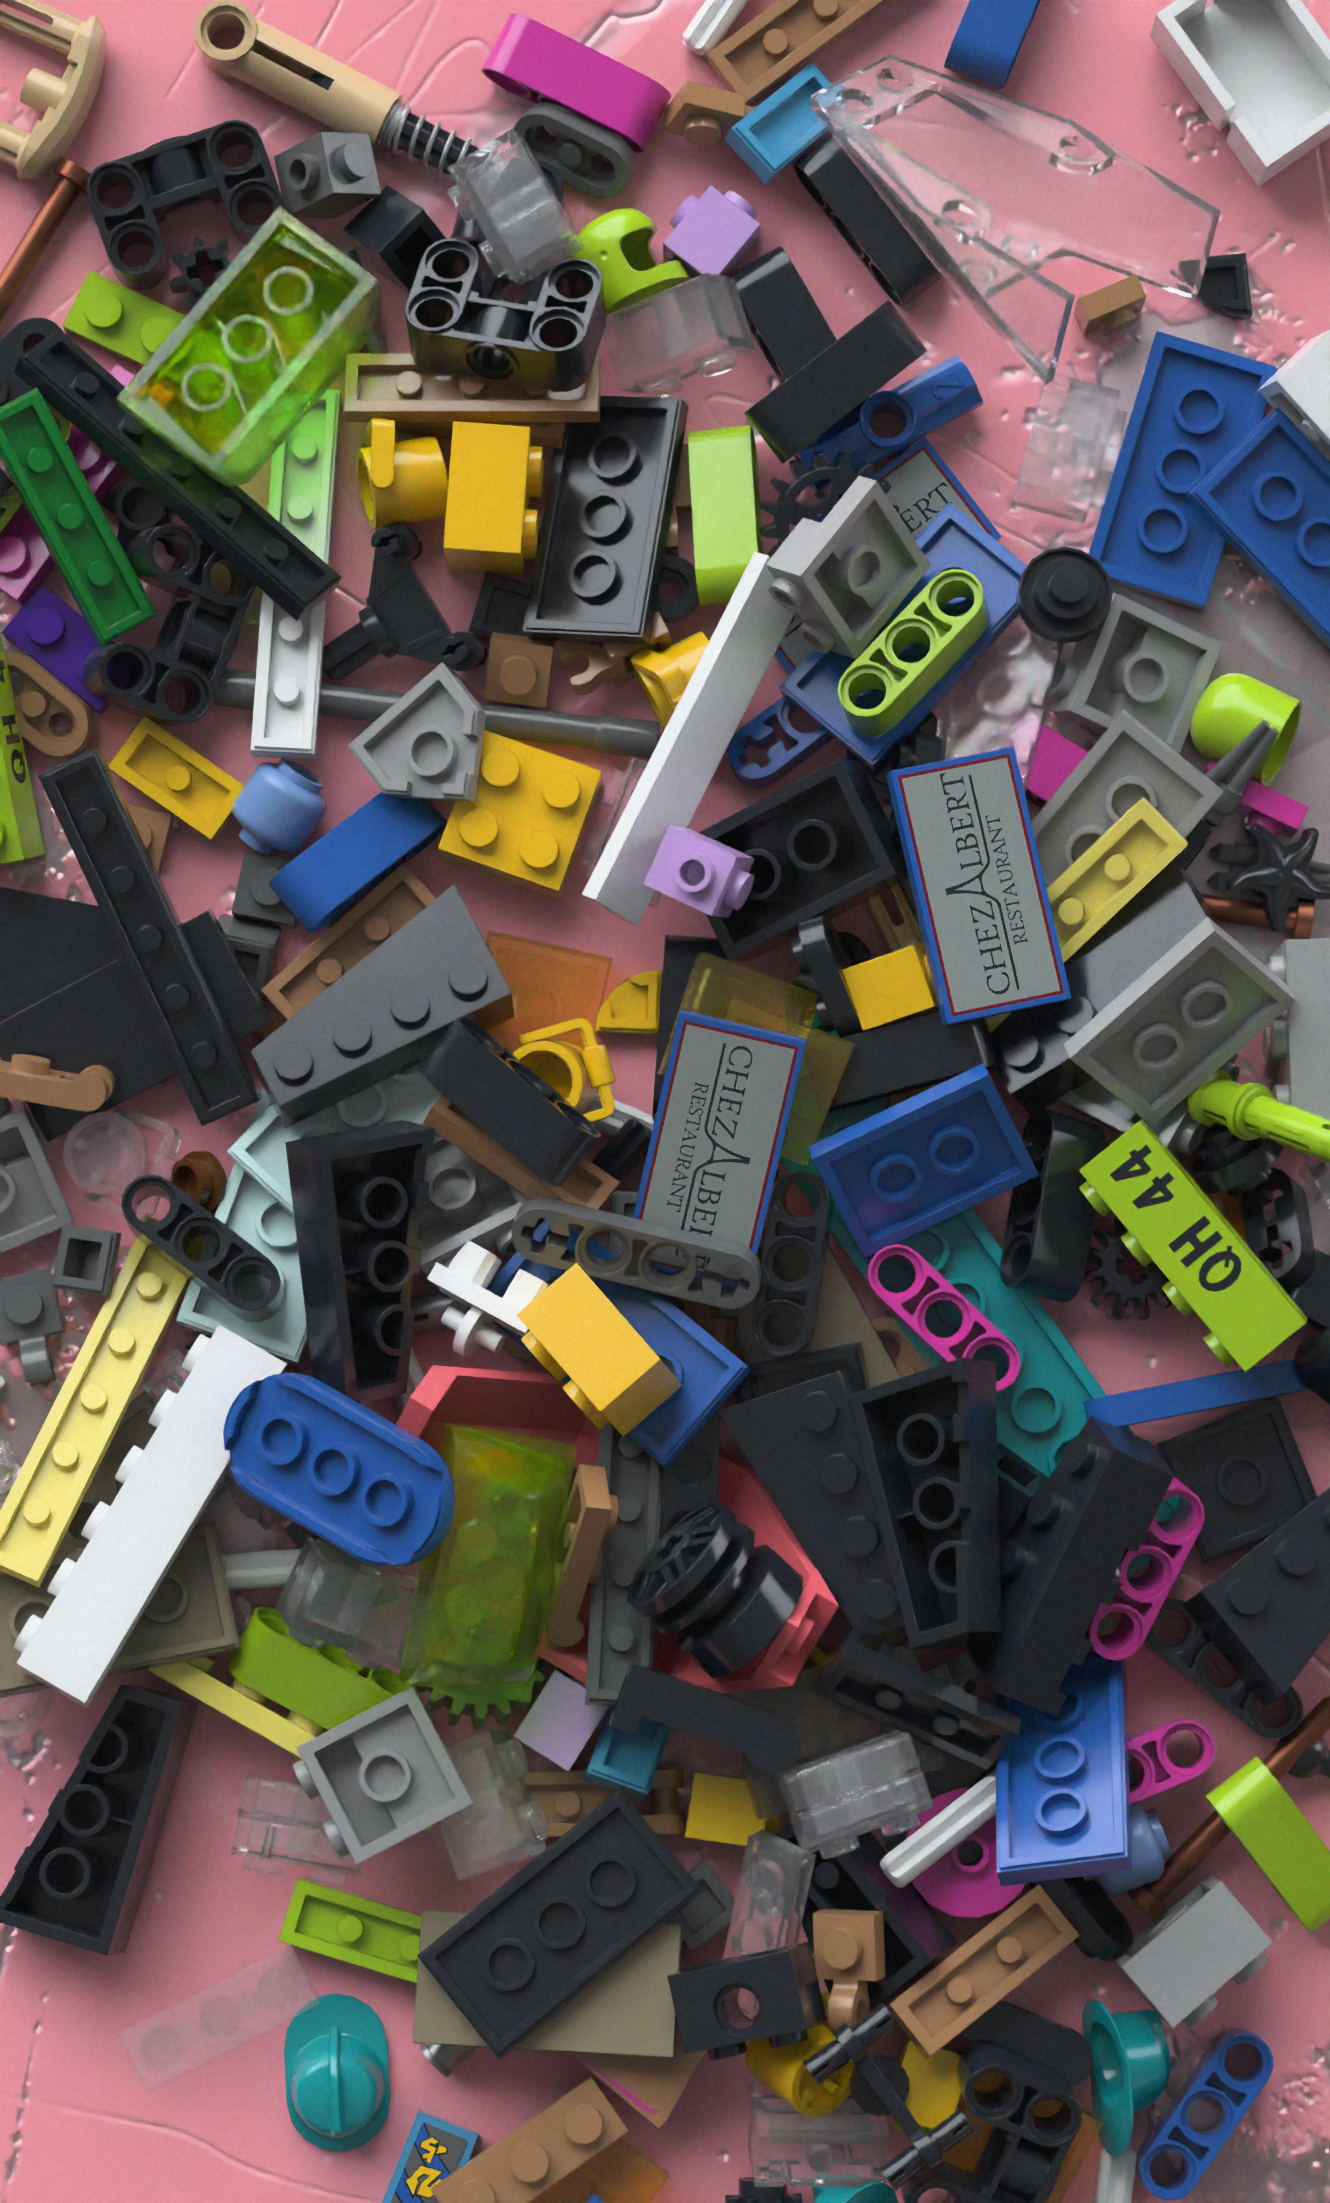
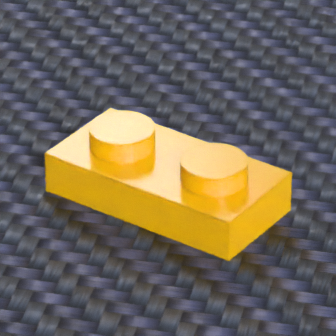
M146 716L142 718L108 766L112 773L212 843H214L233 816V803L244 787L243 784Z

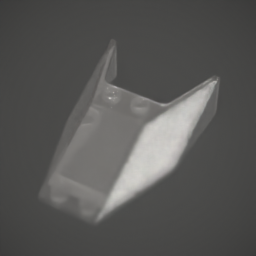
M892 54L811 95L810 108L935 268L1045 385L1054 379L1075 295L1036 272L1060 257L1073 256L1127 276L1137 274L1140 281L1189 299L1198 295L1221 211L1077 123Z

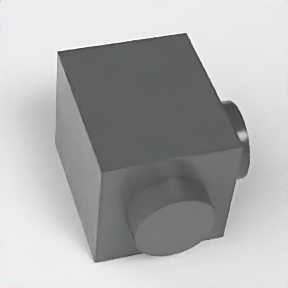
M319 132L274 156L286 217L337 218L381 195L369 133Z

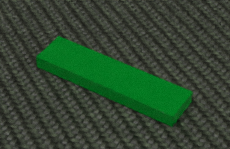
M38 388L1 406L0 461L9 478L15 484L14 487L98 645H104L158 616Z

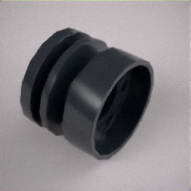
M718 1500L699 1506L685 1515L666 1532L637 1569L628 1588L627 1602L645 1618L651 1617V1624L665 1635L677 1632L676 1646L713 1679L731 1674L743 1667L762 1651L781 1630L795 1609L803 1590V1577L769 1546L753 1547L754 1532L741 1521L736 1522V1515Z

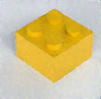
M453 421L443 544L448 572L485 574L488 571L502 576L524 577L525 559L535 560L539 540L538 510L529 509L530 497L542 498L544 460H542L543 447L532 446L530 427Z
M484 730L475 803L454 802L438 847L441 859L561 900L603 783L602 771Z
M577 1263L517 1314L530 1330L521 1341L558 1382L567 1375L570 1376L571 1380L562 1388L599 1430L610 1422L624 1437L683 1386Z

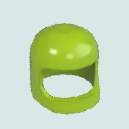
M633 208L616 209L591 221L580 231L572 249V258H582L591 261L600 269L603 277L606 321L627 316L647 305L657 302L686 286L691 281L683 263L678 260L668 261L657 266L651 254L650 242L658 228L649 217Z
M1242 673L1222 675L1207 687L1195 707L1190 725L1191 739L1195 748L1203 756L1218 763L1263 720L1267 721L1270 725L1269 728H1276L1279 734L1249 780L1268 787L1279 773L1293 745L1301 717V700Z

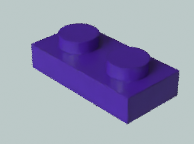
M41 584L4 628L2 634L102 715L111 704L92 695L85 686L82 675L84 661L89 653L99 647L84 617ZM111 640L104 645L115 644V642ZM114 655L108 662L107 675L110 682L118 689L125 687L129 680L130 671L126 661L119 655Z

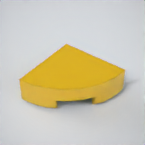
M661 970L638 973L614 988L600 1008L595 1024V1033L658 1036Z

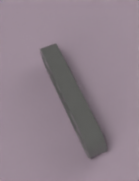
M537 1197L528 1200L519 1208L514 1219L512 1242L515 1249L524 1258L535 1263L569 1270L577 1263L588 1276L724 1309H737L748 1305L755 1299L760 1288L761 1264L758 1256L750 1248L738 1243L547 1197ZM538 1218H546L551 1221L550 1230L554 1233H549L546 1242H539L533 1239L534 1229L530 1227L536 1225ZM572 1224L581 1226L577 1235L575 1251L566 1250ZM599 1231H610L621 1239L624 1249L618 1257L603 1260L595 1257L589 1251L587 1246L588 1238ZM664 1246L674 1247L685 1255L687 1265L680 1273L664 1275L652 1266L650 1261L651 1254L656 1249ZM698 1254L707 1256L702 1282L693 1280L698 1265ZM729 1264L740 1266V1275L744 1278L737 1281L735 1288L723 1286V1275L719 1274L725 1273Z

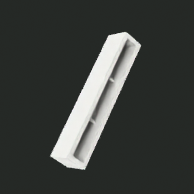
M218 1325L211 1339L203 1334L199 1335L182 1364V1368L190 1372L178 1394L169 1389L166 1390L148 1421L149 1424L157 1429L147 1446L142 1450L134 1445L122 1462L115 1479L123 1483V1486L113 1503L109 1506L100 1501L84 1526L81 1535L90 1541L77 1563L66 1558L52 1579L47 1592L56 1596L44 1618L41 1619L33 1614L19 1634L13 1648L22 1653L16 1663L21 1671L81 1706L88 1707L222 1482L229 1467L232 1465L230 1451L224 1449L223 1430L226 1416L233 1401L245 1387L256 1380H263L268 1376L286 1373L287 1363L221 1325Z

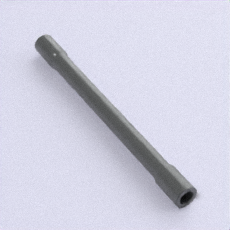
M225 668L215 691V705L253 710L256 672ZM321 683L319 715L375 722L406 693ZM479 703L486 713L484 730L506 738L591 748L600 753L646 759L651 758L658 744L660 722L609 715L591 717Z

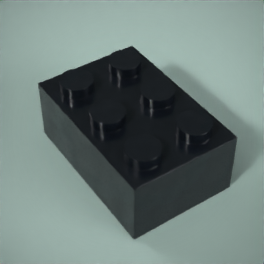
M839 758L699 832L755 858L749 871L754 876V882L743 906L739 910L733 909L730 917H716L706 914L728 961L750 962L798 937L799 923L822 914H826L832 919L909 879L904 853L899 849L897 838L889 834V821L859 761Z

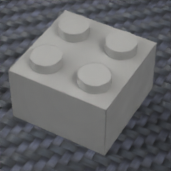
M1208 1875L1171 1906L1158 1922L1154 1921L1133 1939L1132 1946L1116 1957L1113 1962L1167 2024L1174 2028L1182 2021L1188 2027H1192L1209 2014L1219 2003L1213 1994L1231 1979L1240 1985L1266 1964L1268 1958L1264 1955L1263 1951L1273 1941L1223 1882Z

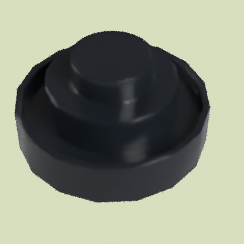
M1060 547L1048 549L1030 561L1020 577L1016 601L1021 618L1032 632L1047 641L1066 644L1082 641L1098 630L1110 610L1113 592L1109 575L1097 559L1083 550Z
M1216 1123L1203 1133L1204 1143L1197 1151L1198 1157L1192 1163L1190 1172L1205 1194L1226 1191L1228 1195H1238L1256 1187L1269 1177L1272 1172L1270 1165L1281 1155L1284 1147L1275 1141L1262 1137L1253 1140H1242L1232 1135L1228 1127Z

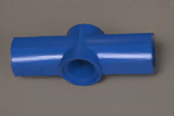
M956 354L891 391L884 390L873 394L865 401L862 407L845 415L795 454L794 457L806 469L812 467L813 451L823 452L828 459L829 465H833L839 451L850 454L852 463L850 470L852 471L863 461L874 465L883 459L889 460L899 457L912 443L982 406L983 399L967 366ZM879 413H892L903 422L904 430L896 437L882 438L872 431L869 424L870 420ZM821 480L809 485L815 493L820 489Z

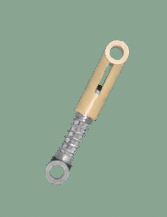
M216 0L205 6L198 14L194 26L195 40L205 66L214 74L226 78L235 77L339 132L369 133L373 150L376 151L382 145L387 150L393 148L396 155L406 152L410 162L423 161L425 170L435 167L438 169L441 178L449 175L452 176L456 186L463 183L469 185L471 194L477 193L478 197L491 202L492 208L504 215L553 229L561 221L565 209L563 181L558 171L548 162L538 159L521 160L516 158L511 160L510 157L502 155L501 152L495 156L487 153L486 145L482 146L481 149L471 144V137L467 138L466 141L456 137V129L452 130L451 133L441 129V121L433 125L426 121L425 113L421 117L412 114L411 106L402 103L403 94L253 17L251 11L240 2ZM224 28L239 29L245 34L243 41L237 47L230 50H222L212 44L213 37ZM527 186L542 187L550 195L548 202L544 206L532 210L523 208L518 204L516 197Z

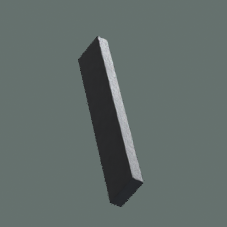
M59 328L19 357L13 370L17 376L32 389L38 388L42 397L296 621L301 619L335 590L342 578L337 572Z
M96 748L38 775L201 1126L260 1101L262 1095L100 748Z

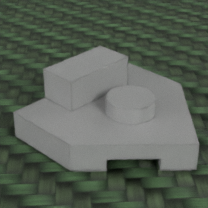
M442 662L347 746L380 790L390 797L475 803L486 713L452 668Z

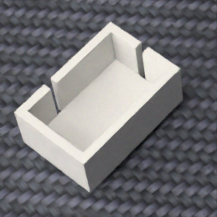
M1176 0L1156 14L1149 36L1216 129L1219 131L1229 124L1231 129L1226 143L1258 187L1330 138V40L1301 0H1208L1211 6L1205 9L1207 0Z

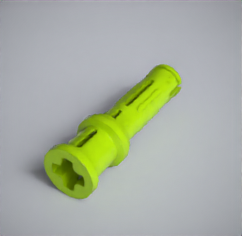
M1218 1069L1188 1095V1112L1191 1118L1200 1124L1214 1125L1218 1123L1228 1127L1232 1135L1242 1140H1253L1259 1137L1267 1138L1288 1148L1330 1163V1120L1293 1105L1277 1101L1270 1090L1262 1084L1256 1082L1240 1084L1233 1081L1229 1073Z

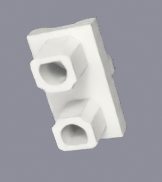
M469 1240L453 1258L448 1268L436 1262L427 1278L428 1281L439 1286L441 1293L470 1308L467 1314H464L449 1306L441 1318L442 1324L456 1331L452 1348L454 1352L463 1357L471 1356L480 1345L494 1353L500 1351L506 1337L490 1328L492 1321L524 1337L530 1330L517 1314L549 1287L544 1281L519 1269L503 1298L486 1290L502 1261L491 1252Z

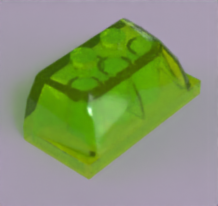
M279 206L116 398L117 402L125 412L218 482L229 487L248 483L346 368V354L358 353L368 341L379 310L381 290L379 281Z
M446 1422L440 1456L445 1462L453 1481L455 1494L454 1514L449 1530L440 1545L420 1561L399 1679L402 1683L530 1703L578 1446L574 1443Z

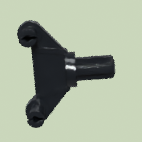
M392 524L377 530L372 536L371 545L372 548L375 547L369 596L366 599L368 606L358 612L361 622L326 644L323 648L322 669L333 681L342 680L381 653L389 659L399 654L436 665L443 662L450 666L452 670L463 672L471 671L482 665L488 657L487 648L483 647L484 643L476 635L469 632L453 633L409 562L420 556L422 542H418L417 539L419 537L408 527Z
M881 2003L878 2008L853 2025L851 2029L845 2022L832 2033L836 2040L830 2042L808 2060H804L803 2064L820 2085L822 2084L821 2082L852 2059L855 2067L849 2081L850 2092L856 2104L865 2112L875 2116L891 2114L913 2144L888 2163L879 2167L896 2191L901 2185L923 2170L925 2166L928 2165L934 2171L946 2161L941 2154L947 2152L969 2134L974 2133L975 2130L959 2108L930 2130L928 2134L918 2124L904 2104L909 2093V2078L905 2069L894 2058L883 2054L870 2056L865 2048L871 2046L892 2029L899 2026L885 2005Z

